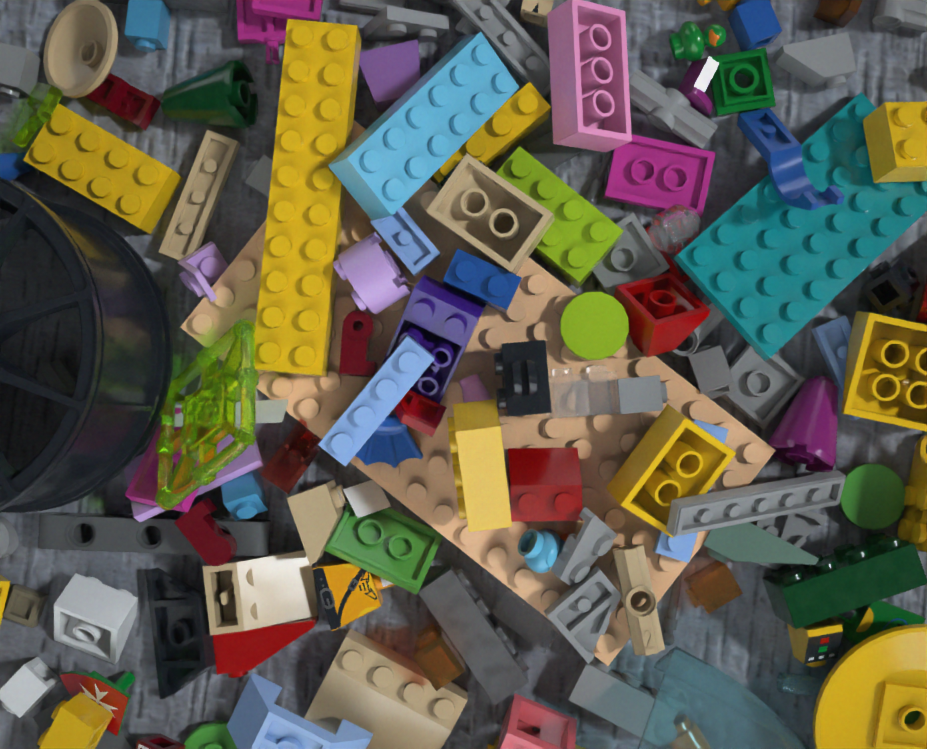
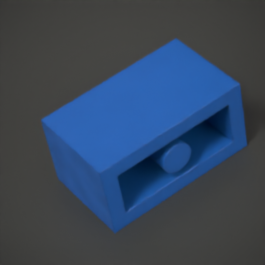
M457 248L443 278V284L506 314L522 278Z

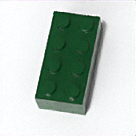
M876 533L867 536L865 543L856 546L854 544L840 545L833 549V554L824 557L821 554L814 555L819 558L816 565L801 564L792 568L790 565H784L778 570L772 569L770 571L771 575L763 577L762 580L775 616L793 628L798 629L926 585L927 578L915 544L901 540L899 537L887 536L885 533Z

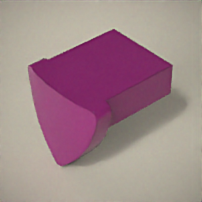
M710 57L692 62L678 88V91L688 98L692 108L707 116L710 115L713 104L704 92L719 65Z

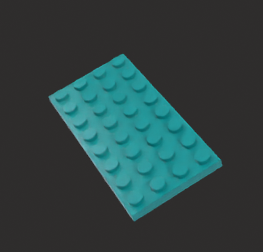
M862 92L856 95L801 144L803 166L810 183L821 192H824L828 186L836 185L845 196L842 204L826 205L811 211L789 206L778 196L768 173L673 258L764 361L770 359L927 211V181L873 182L862 120L877 108Z

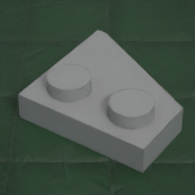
M596 566L584 580L572 586L544 612L589 664L595 656L593 650L601 634H605L609 625V617L615 611L622 595Z

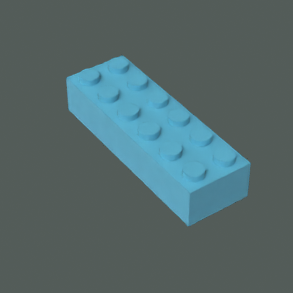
M479 32L460 41L328 166L372 221L392 216L520 87L482 32Z

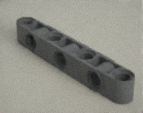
M48 512L40 513L38 548L199 555L174 523L181 516L155 515L139 522L134 518L133 514ZM212 517L220 528H223L235 538L237 542L235 556L269 555L271 520L248 518L236 521L234 518ZM85 524H89L93 529L94 534L91 540L84 535L83 528ZM151 526H156L160 530L161 538L159 542L151 539L149 535Z

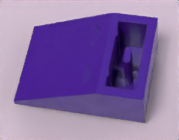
M423 275L411 293L382 365L404 338L409 335L435 356L434 361L410 390L440 404L487 304L429 276Z

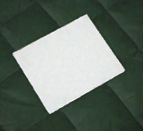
M373 480L343 489L357 518L391 507L381 486Z

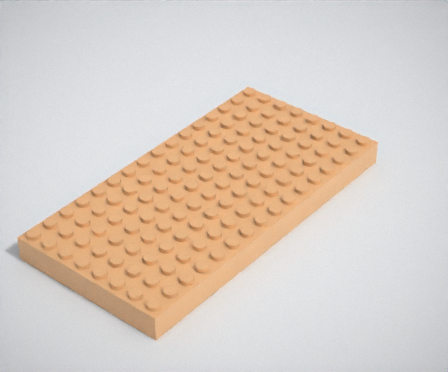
M353 120L351 143L366 130L355 120ZM430 179L402 207L441 253V256L414 277L384 240L379 243L382 251L387 249L391 251L408 280L404 285L410 287L413 291L423 275L443 283V278L457 248L502 268L426 212L441 190ZM347 189L340 253L373 232L379 235L371 225L369 216ZM265 220L212 286L211 289L217 299L210 302L204 297L180 328L271 400L288 399L286 412L322 439L372 379V377L342 376L339 374L343 321L347 314L360 309L351 296L354 288L348 279L343 280L338 274L328 377L251 369L266 230ZM528 257L516 274L522 279L506 314L486 305L440 402V405L447 407L433 437L408 426L409 432L423 453V458L406 459L400 462L396 468L382 462L366 466L356 456L350 462L549 619L544 610L567 592L571 586L560 580L551 570L545 573L532 571L527 566L524 556L518 552L519 540L523 533L529 529L538 531L548 528L554 530L559 537L564 533L568 535L573 533L578 536L585 521L512 522V527L468 532L467 519L459 518L457 490L454 481L447 417H454L453 404L464 403L462 388L459 382L471 375H479L481 382L497 404L496 389L503 388L502 375H495L493 354L500 352L501 344L545 340L552 413L507 417L505 416V409L498 410L508 495V448L577 447L582 481V510L584 507H587L617 534L611 549L605 555L598 557L591 565L590 571L598 566L621 593L612 549L630 544H643L652 589L658 603L688 563L655 553L653 549L659 529L621 506L606 490V487L662 411L616 414L613 380L660 375V382H665L667 387V403H663V409L669 404L690 420L696 419L729 429L724 444L735 451L736 454L714 482L710 493L749 486L776 450L705 394H701L696 387L656 356L646 358L632 343L631 336L627 335L624 345L615 354L602 360H585L575 356L565 346L560 336L559 320L564 308L578 295ZM411 293L378 314L369 313L366 309L363 310L375 323V334L370 340L369 361H374L378 364L377 371L382 365ZM394 409L390 412L389 415H395V414H396V412L394 411ZM710 530L698 532L690 560L704 544ZM635 592L630 599L631 606L639 607L643 605L646 601V592ZM621 598L615 611L609 617V625L605 634L600 635L593 650L595 657L607 666L610 665L631 638Z

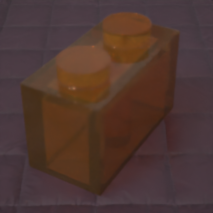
M432 623L417 634L419 639L415 642L412 657L436 691L465 672L464 659L440 624L435 627Z

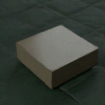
M20 584L13 585L2 618L30 628L38 626L48 594Z

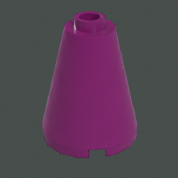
M816 375L814 378L807 379L767 443L776 450L772 455L773 458L793 467L795 462L806 464L805 470L824 473L833 470L836 463L839 388L834 385L832 379Z

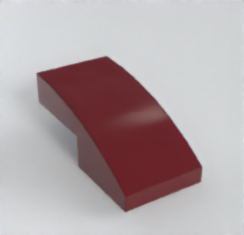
M109 73L105 81L97 89L84 96L145 131L161 105L160 101L154 96L131 86L125 80Z

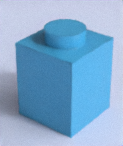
M129 0L124 35L137 50L148 53L155 52V49L167 50L172 12L163 0Z
M257 469L221 485L223 504L236 521L251 518L258 513L268 510L263 478Z

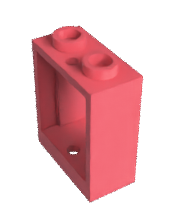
M514 693L502 722L497 749H575L577 719ZM533 727L539 728L540 730L534 731Z

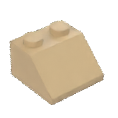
M335 479L286 498L310 564L317 562L326 553L324 551L345 510L344 504L348 503L343 486L341 484L337 486Z

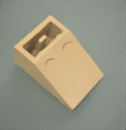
M305 549L270 553L265 556L233 558L221 566L209 564L202 566L210 635L248 631L319 615L315 578L312 570L313 563H309Z

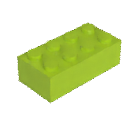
M519 146L496 174L554 214L555 221L535 247L533 253L578 289L621 239L624 230Z

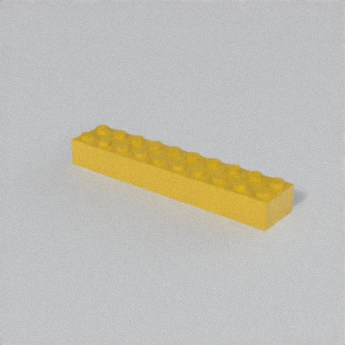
M287 19L251 369L328 377L338 278L333 262L338 260V255L340 254L346 199L345 186L328 165L351 144L362 41L357 25Z

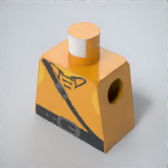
M345 560L319 563L312 569L331 631L337 630L379 608L383 603L380 590L396 585Z

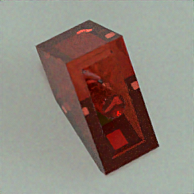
M300 419L259 472V475L283 492L289 494L320 451L321 447L318 444L321 439L308 429L307 423L304 420Z

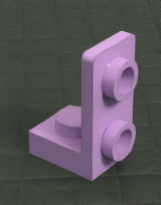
M210 241L177 263L183 271L178 275L189 291H193L198 298L204 296L212 302L217 297L209 285L220 278L228 268V264L215 243Z

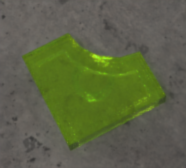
M37 82L6 140L21 148L26 147L37 129L44 122L49 121L63 95V91L51 84Z

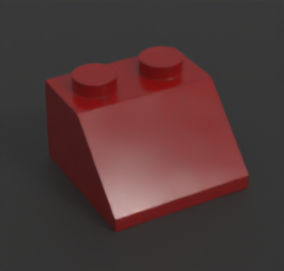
M672 273L618 285L615 287L613 296L623 305L628 316V335L631 336L632 343L646 358L675 350L709 316L711 311Z
M577 447L508 448L509 503L512 522L583 521L579 517L582 511V481Z

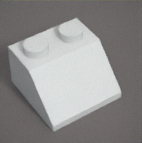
M75 573L54 603V640L116 665L136 618L138 598L127 590L115 589L102 584L100 580L94 577H85Z

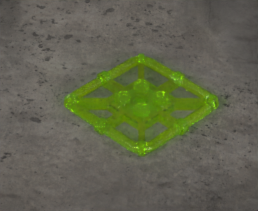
M237 320L209 348L205 347L200 350L196 355V360L170 383L168 396L161 414L160 439L156 442L159 463L155 502L164 510L173 509L201 485H209L215 480L216 474L240 456L249 445H254L257 438L254 435L256 426L255 387L259 384V372L255 370V325L250 320ZM230 348L221 369L218 371V357ZM201 373V387L192 395L186 396L181 393L182 389ZM239 400L240 426L236 425V403ZM176 402L182 405L183 426L174 433ZM229 434L235 438L234 441L217 454V444ZM182 449V454L172 474L173 455Z

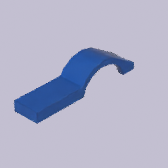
M770 108L739 114L737 126L768 163V171L773 187L781 200L789 206L809 211L826 205L843 203L845 196L836 185L828 186L824 192H821L810 183L803 166L801 144Z

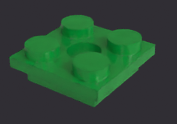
M766 48L710 57L719 63L710 81L716 117L776 106ZM735 75H746L750 81V86L747 88L739 87L735 82Z

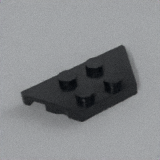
M152 568L145 570L159 697L160 699H166L175 695L216 665L213 636L210 635L206 595L164 570Z

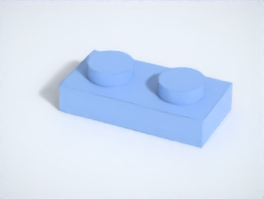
M402 206L392 216L370 221L374 229L414 277L441 256V253Z

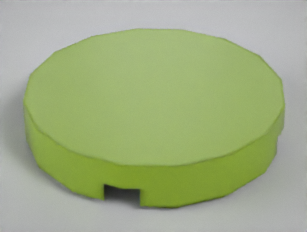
M586 292L574 297L564 308L559 320L560 336L565 346L575 356L585 360H602L615 354L624 345L629 332L628 316L623 305L613 296L603 292Z

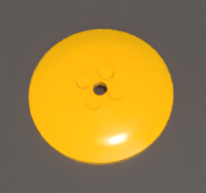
M927 624L904 625L881 631L855 645L834 665L820 688L814 707L812 726L815 749H927ZM909 712H920L918 720L914 723L906 724L904 722Z

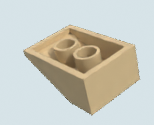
M467 153L426 210L429 215L506 271L515 275L555 221L552 212Z

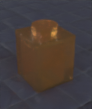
M715 560L684 578L689 587L684 591L694 608L700 606L707 614L743 594L727 565L719 560Z

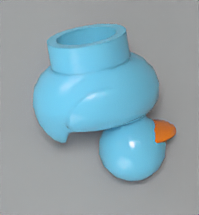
M548 528L538 531L529 529L523 533L519 540L518 552L524 556L527 566L532 571L545 573L550 570L557 556L562 552L563 545L569 535L564 533L559 537L554 530Z

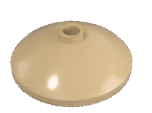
M75 0L62 10L49 31L44 48V71L52 89L63 96L80 98L91 93L105 81L114 65L119 43L118 29L111 10L98 0Z

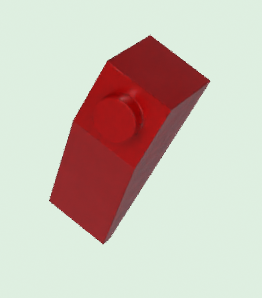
M318 616L248 631L212 635L217 675L228 673L229 678L247 675L249 670H252L314 628L319 621Z

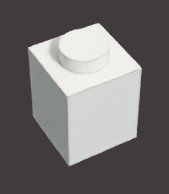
M36 657L24 664L0 689V700L8 712L16 714L20 718L31 711L61 679L39 657Z

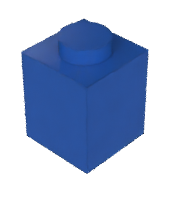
M740 0L735 4V9L728 18L741 52L755 50L771 44L782 32L770 0Z

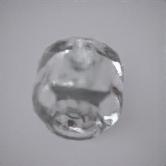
M675 204L652 218L651 227L648 229L650 240L657 250L675 254L683 250L699 236L701 220L693 209L689 210L684 205Z

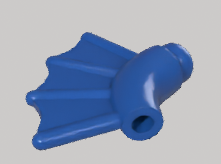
M397 414L388 415L355 456L364 462L366 466L382 462L396 468L400 462L406 459H422L423 453L409 432L408 425L401 423Z

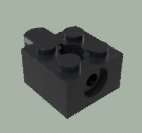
M545 340L501 344L500 352L493 354L495 375H502L503 388L496 389L498 410L505 409V416L507 417L552 413Z

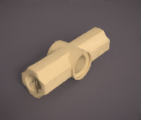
M630 544L612 549L621 589V601L625 608L634 654L645 656L657 654L665 650L656 608L657 597L652 589L643 544ZM635 592H646V601L643 605L639 607L631 606L630 599Z

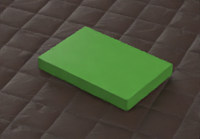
M348 503L324 551L417 595L443 535L435 529L389 507L357 518L350 503Z

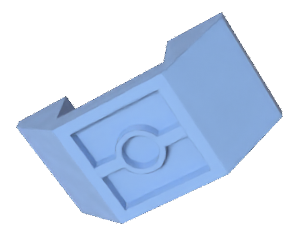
M253 672L226 726L237 749H366L373 736V733L345 719L342 720L336 733L333 734L276 705L275 702L283 687Z

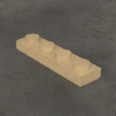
M210 130L206 131L162 241L159 253L180 261L200 248L241 145L238 141Z

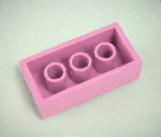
M567 0L547 13L553 144L609 152L632 142L625 11L584 0Z

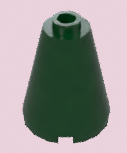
M230 60L166 88L161 97L160 104L163 113L173 122L245 129L250 127L249 125H255L257 122L258 97L257 93L251 94L248 83H253L254 80L247 65L242 60Z

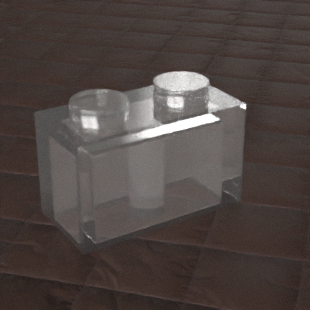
M606 365L586 366V373L572 374V368L551 369L549 388L552 413H546L547 419L620 413L616 371H607Z

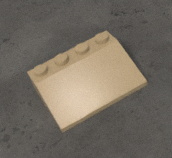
M350 628L304 719L333 734L336 733L342 720L345 719L373 733L366 749H441L468 701V689Z

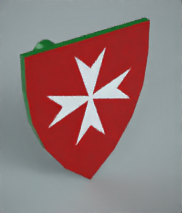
M95 670L91 673L79 671L61 672L59 676L72 697L82 692L114 714L106 729L118 736L131 695L125 691L135 682L134 675L130 672H125L113 683Z

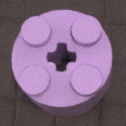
M373 232L340 253L338 260L333 262L339 276L343 280L348 279L353 286L354 291L351 292V296L361 311L366 309L369 313L373 312L374 314H378L412 292L410 287L404 285L408 280L389 249L382 251L379 243L383 240L376 232Z

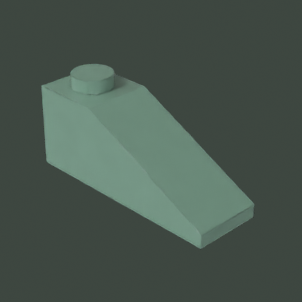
M750 522L711 529L703 544L708 547L706 554L723 563L729 558L735 562L816 565L819 559Z

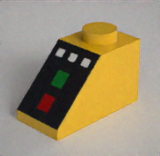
M827 618L798 629L787 624L793 656L809 667H818L827 663L826 660L838 658L843 635L842 624L832 618Z

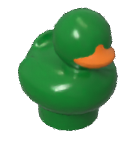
M685 21L681 24L678 32L669 34V44L675 61L683 58L690 62L698 61L704 53L705 46L717 48L726 40V31L721 25L712 24L702 33L699 27L691 21Z

